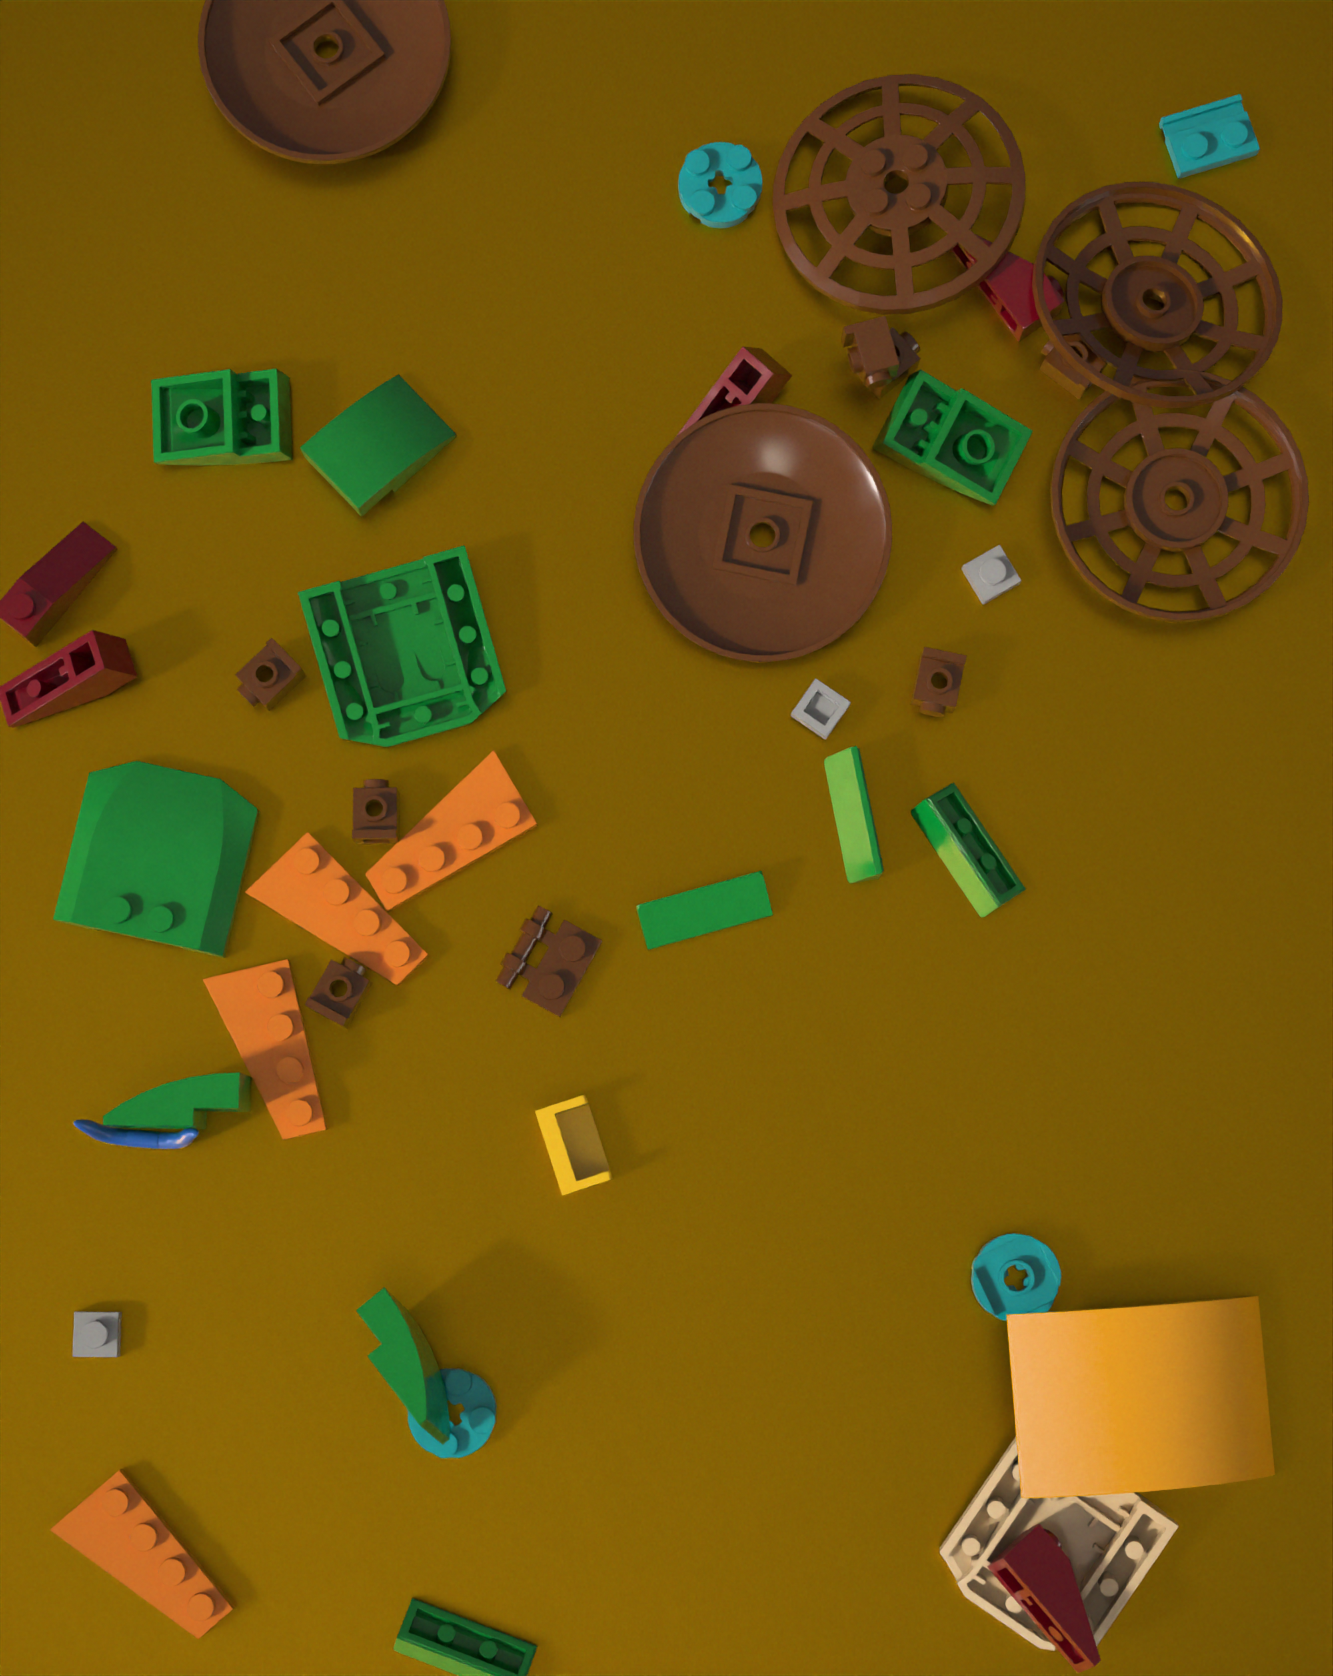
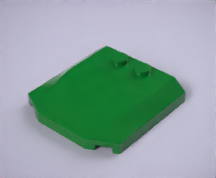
M465 545L423 557V559L298 592L339 738L391 747L473 723L506 692Z
M140 761L89 772L53 920L225 958L260 811L219 778Z

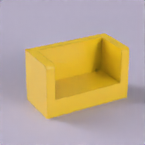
M586 1094L535 1111L562 1196L613 1180Z

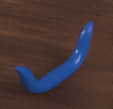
M80 1119L74 1121L76 1128L95 1140L128 1147L179 1149L189 1146L199 1135V1131L195 1128H185L180 1132H159L113 1128L92 1120Z

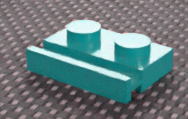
M1241 94L1161 118L1159 126L1160 129H1163L1166 138L1165 143L1178 179L1258 154L1260 147L1248 113L1244 111L1241 103L1243 100Z

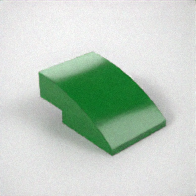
M277 368L238 374L231 369L151 380L154 463L161 465L205 466L293 460L290 377Z
M920 369L909 375L872 448L941 485L993 506L996 505L1033 430L965 389L961 388L956 391Z
M398 374L349 406L304 443L300 449L310 464L362 517L391 490L395 493L457 435Z
M240 1072L214 1073L169 1082L142 1092L121 1103L103 1116V1125L115 1128L206 1129L207 1112H251L252 1077Z
M384 1287L356 1310L381 1343L379 1347L368 1355V1358L417 1423L443 1445L450 1439L447 1396L440 1369L429 1343L410 1312Z

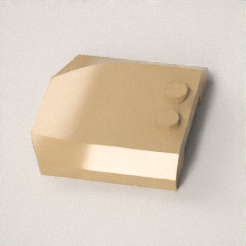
M1015 1437L941 1545L940 1554L944 1561L946 1560L957 1580L959 1588L967 1599L1038 1648L1055 1651L1056 1647L987 1566L1022 1532L1040 1524L1044 1529L1051 1531L1062 1544V1551L1070 1559L1097 1646L1179 1526L1168 1514L1138 1492L1074 1497L1021 1498L1017 1439Z

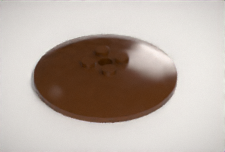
M206 0L199 22L198 54L201 71L214 103L225 119L247 140L263 150L292 161L308 164H339L356 161L387 149L404 138L427 115L440 94L447 76L451 56V29L444 0ZM325 41L336 43L339 46L337 53L330 58L318 56L315 52L320 43Z
M754 403L727 408L702 418L681 432L663 450L647 474L639 494L634 518V547L640 575L647 592L665 619L677 631L702 648L720 656L748 662H777L805 656L823 648L847 632L861 618L879 591L886 574L892 546V519L887 494L878 472L862 448L848 434L826 419L803 409L772 403ZM758 524L771 526L775 532L773 543L767 547L756 546L750 539L752 528Z

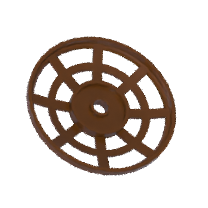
M916 74L888 75L865 80L843 89L821 103L803 120L789 139L779 160L773 184V212L776 229L786 255L799 274L817 291L837 303L859 311L882 315L911 314L934 309L956 300L978 286L996 269L1010 250L1019 231L1026 203V177L1021 152L1012 131L999 113L981 97L961 85L937 77ZM899 86H919L938 89L958 96L965 101L947 115L940 110L926 105L900 103ZM882 89L883 105L856 114L837 129L820 120L824 115L845 101L869 91ZM979 111L989 119L1001 136L1009 155L1011 167L984 166V160L977 143L963 127ZM900 115L922 117L934 121L938 125L923 140L914 136L901 135ZM883 117L884 137L874 140L863 147L847 136L861 125ZM809 133L824 142L812 166L809 188L785 194V181L790 161L801 140ZM954 135L966 150L972 167L946 168L937 150ZM834 150L852 160L847 171L846 180L821 185L825 166ZM896 177L904 178L909 182L908 187L901 193L893 194L885 189L886 184ZM973 184L970 202L964 215L958 220L944 208L948 196V185ZM986 184L1012 185V197L1007 217L997 238L989 247L971 231L983 207ZM847 198L850 209L855 217L844 231L839 234L828 220L822 202ZM810 205L817 228L825 240L832 246L817 268L806 258L795 242L787 221L786 212ZM932 222L947 233L944 238L933 245L910 253L909 234L922 230ZM869 229L880 235L892 236L893 255L872 253L858 248L855 244L864 232ZM958 244L977 260L967 271L951 281L927 291L914 293L913 267L922 266L940 258ZM845 257L867 267L895 270L897 295L882 296L860 292L837 283L831 277Z
M1124 182L1104 186L1084 194L1066 206L1052 221L1039 245L1033 265L1032 289L1036 311L1044 331L1057 351L1077 372L1096 386L1117 397L1141 405L1160 408H1191L1210 404L1230 396L1254 378L1265 365L1278 341L1282 324L1283 299L1279 280L1269 256L1257 238L1239 219L1215 202L1177 186L1155 182ZM1121 203H1152L1178 209L1180 213L1172 232L1148 226L1122 228L1115 205ZM1099 210L1106 233L1088 243L1075 260L1054 246L1058 238L1071 224L1084 215ZM1196 217L1223 234L1241 252L1247 262L1224 272L1220 264L1207 251L1195 242L1187 239ZM1148 241L1166 246L1161 257H1134L1128 242ZM1111 247L1119 265L1111 272L1108 279L1086 268L1087 264L1097 254ZM1181 252L1197 262L1207 272L1210 279L1196 283L1194 278L1177 264ZM1047 261L1068 275L1066 303L1070 316L1069 319L1053 320L1045 302L1043 284ZM1253 278H1256L1264 305V329L1262 336L1236 331L1238 326V304L1233 287ZM1079 283L1101 294V313L1082 316L1078 299ZM1220 294L1224 309L1223 327L1201 320L1204 310L1203 299ZM1150 297L1157 300L1162 309L1152 310L1148 308L1142 298ZM1110 328L1118 338L1126 343L1121 358L1103 347L1091 332ZM1079 335L1096 356L1117 369L1114 378L1111 379L1103 375L1084 361L1065 341L1063 336ZM1192 335L1217 342L1208 355L1193 364L1181 347ZM1230 346L1256 351L1252 361L1238 377L1215 391L1198 372L1155 370L1137 366L1142 350L1164 352L1175 369H1188L1206 372L1217 364L1227 353ZM1133 376L1157 382L1184 380L1195 395L1165 396L1146 393L1129 386Z
M1173 369L1198 372L1214 391L1231 382V380L1207 372ZM1132 377L1129 386L1146 393L1147 390L1159 387L1189 388L1184 380L1157 382ZM1244 387L1230 396L1213 402L1206 418L1185 413H1161L1154 415L1151 406L1132 402L1137 421L1116 433L1099 454L1078 441V439L1100 413L1123 398L1117 397L1108 391L1096 397L1079 414L1064 437L1054 462L1050 486L1051 514L1057 537L1068 560L1083 580L1102 597L1120 608L1148 619L1167 622H1199L1221 617L1246 606L1264 593L1285 571L1296 553L1306 527L1309 506L1308 479L1301 453L1291 432L1276 412L1256 394ZM1232 403L1246 410L1264 427L1276 443L1281 453L1280 455L1256 464L1253 456L1244 444L1229 430L1221 426ZM1163 427H1181L1199 432L1190 450L1181 448L1164 449L1158 429ZM1141 434L1148 457L1133 472L1111 460L1124 444ZM1214 439L1219 441L1234 455L1242 467L1241 470L1222 476L1218 468L1206 458ZM1072 457L1092 469L1086 494L1089 520L1066 525L1063 514L1062 488L1065 469L1069 458ZM1287 471L1291 483L1292 510L1289 529L1284 539L1261 531L1266 506L1263 480ZM1104 476L1124 487L1125 491L1123 498L1124 509L1102 516L1099 494L1101 480ZM1249 485L1251 512L1249 523L1246 525L1227 517L1226 513L1228 509V493ZM1170 490L1182 492L1187 500L1186 508L1183 510L1169 508L1165 503V493ZM1130 526L1135 534L1145 542L1136 563L1119 550L1108 532ZM1216 531L1240 541L1228 557L1217 565L1209 567L1201 545L1208 541ZM1096 536L1098 543L1109 558L1121 569L1131 574L1121 595L1110 589L1091 572L1079 556L1073 542ZM1252 546L1277 555L1271 567L1254 585L1240 595L1228 601L1225 600L1215 579L1222 577L1236 567L1249 553ZM1161 550L1169 552L1184 551L1192 574L1170 575L1152 571V568ZM1146 582L1170 588L1198 585L1208 607L1199 610L1169 611L1151 608L1139 604L1137 601Z

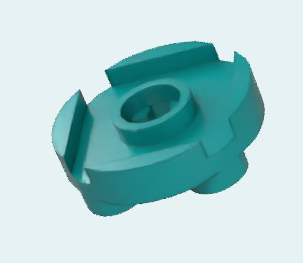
M714 142L692 150L687 154L679 174L678 191L680 201L689 214L691 212L694 217L700 219L701 223L708 227L728 228L736 226L748 218V214L754 210L760 201L762 174L759 165L753 159L748 148L743 145ZM717 176H723L725 180H730L732 185L726 186L724 194H718L715 187H709L708 185L709 182L715 181Z
M1016 1233L998 1236L986 1243L972 1262L971 1284L974 1295L987 1312L1000 1320L1007 1321L1006 1315L1047 1312L1058 1294V1288L1061 1283V1270L1058 1260L1046 1244L1032 1236ZM1012 1265L1017 1270L1025 1269L1028 1277L1022 1280L1024 1288L1018 1291L1014 1285L1006 1286L1004 1278L1009 1275L1007 1269Z
M461 1368L440 1369L447 1401L449 1400L453 1405L458 1403L463 1405L465 1410L460 1414L462 1422L455 1425L451 1420L449 1421L450 1439L443 1445L423 1429L409 1411L408 1424L413 1437L426 1451L440 1458H461L477 1451L489 1439L496 1423L497 1403L490 1386L479 1375Z

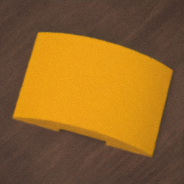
M1258 1296L1006 1315L1021 1498L1149 1492L1233 1483L1275 1475Z

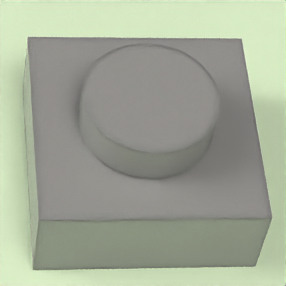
M1000 545L964 564L961 568L982 605L1021 583L1020 577Z
M815 678L792 711L791 717L826 740L849 708L851 702Z
M74 1312L72 1357H120L122 1312Z

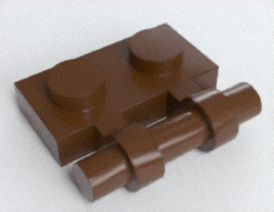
M538 905L530 920L525 918L519 930L523 933L511 954L506 953L500 964L504 967L498 975L496 982L511 990L518 975L530 981L522 997L561 1018L600 948L602 940L566 920L563 921L555 935L545 929L553 913ZM537 941L549 948L536 969L527 964L526 961Z

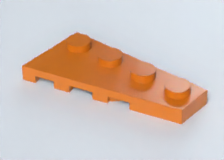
M493 750L375 863L365 875L386 911L390 912L538 825Z
M308 832L245 891L249 896L397 986L404 982L429 957L413 938Z
M285 959L203 979L283 1140L328 1130L290 960Z
M123 1469L116 1472L50 1529L197 1639L202 1637L235 1608L231 1600Z

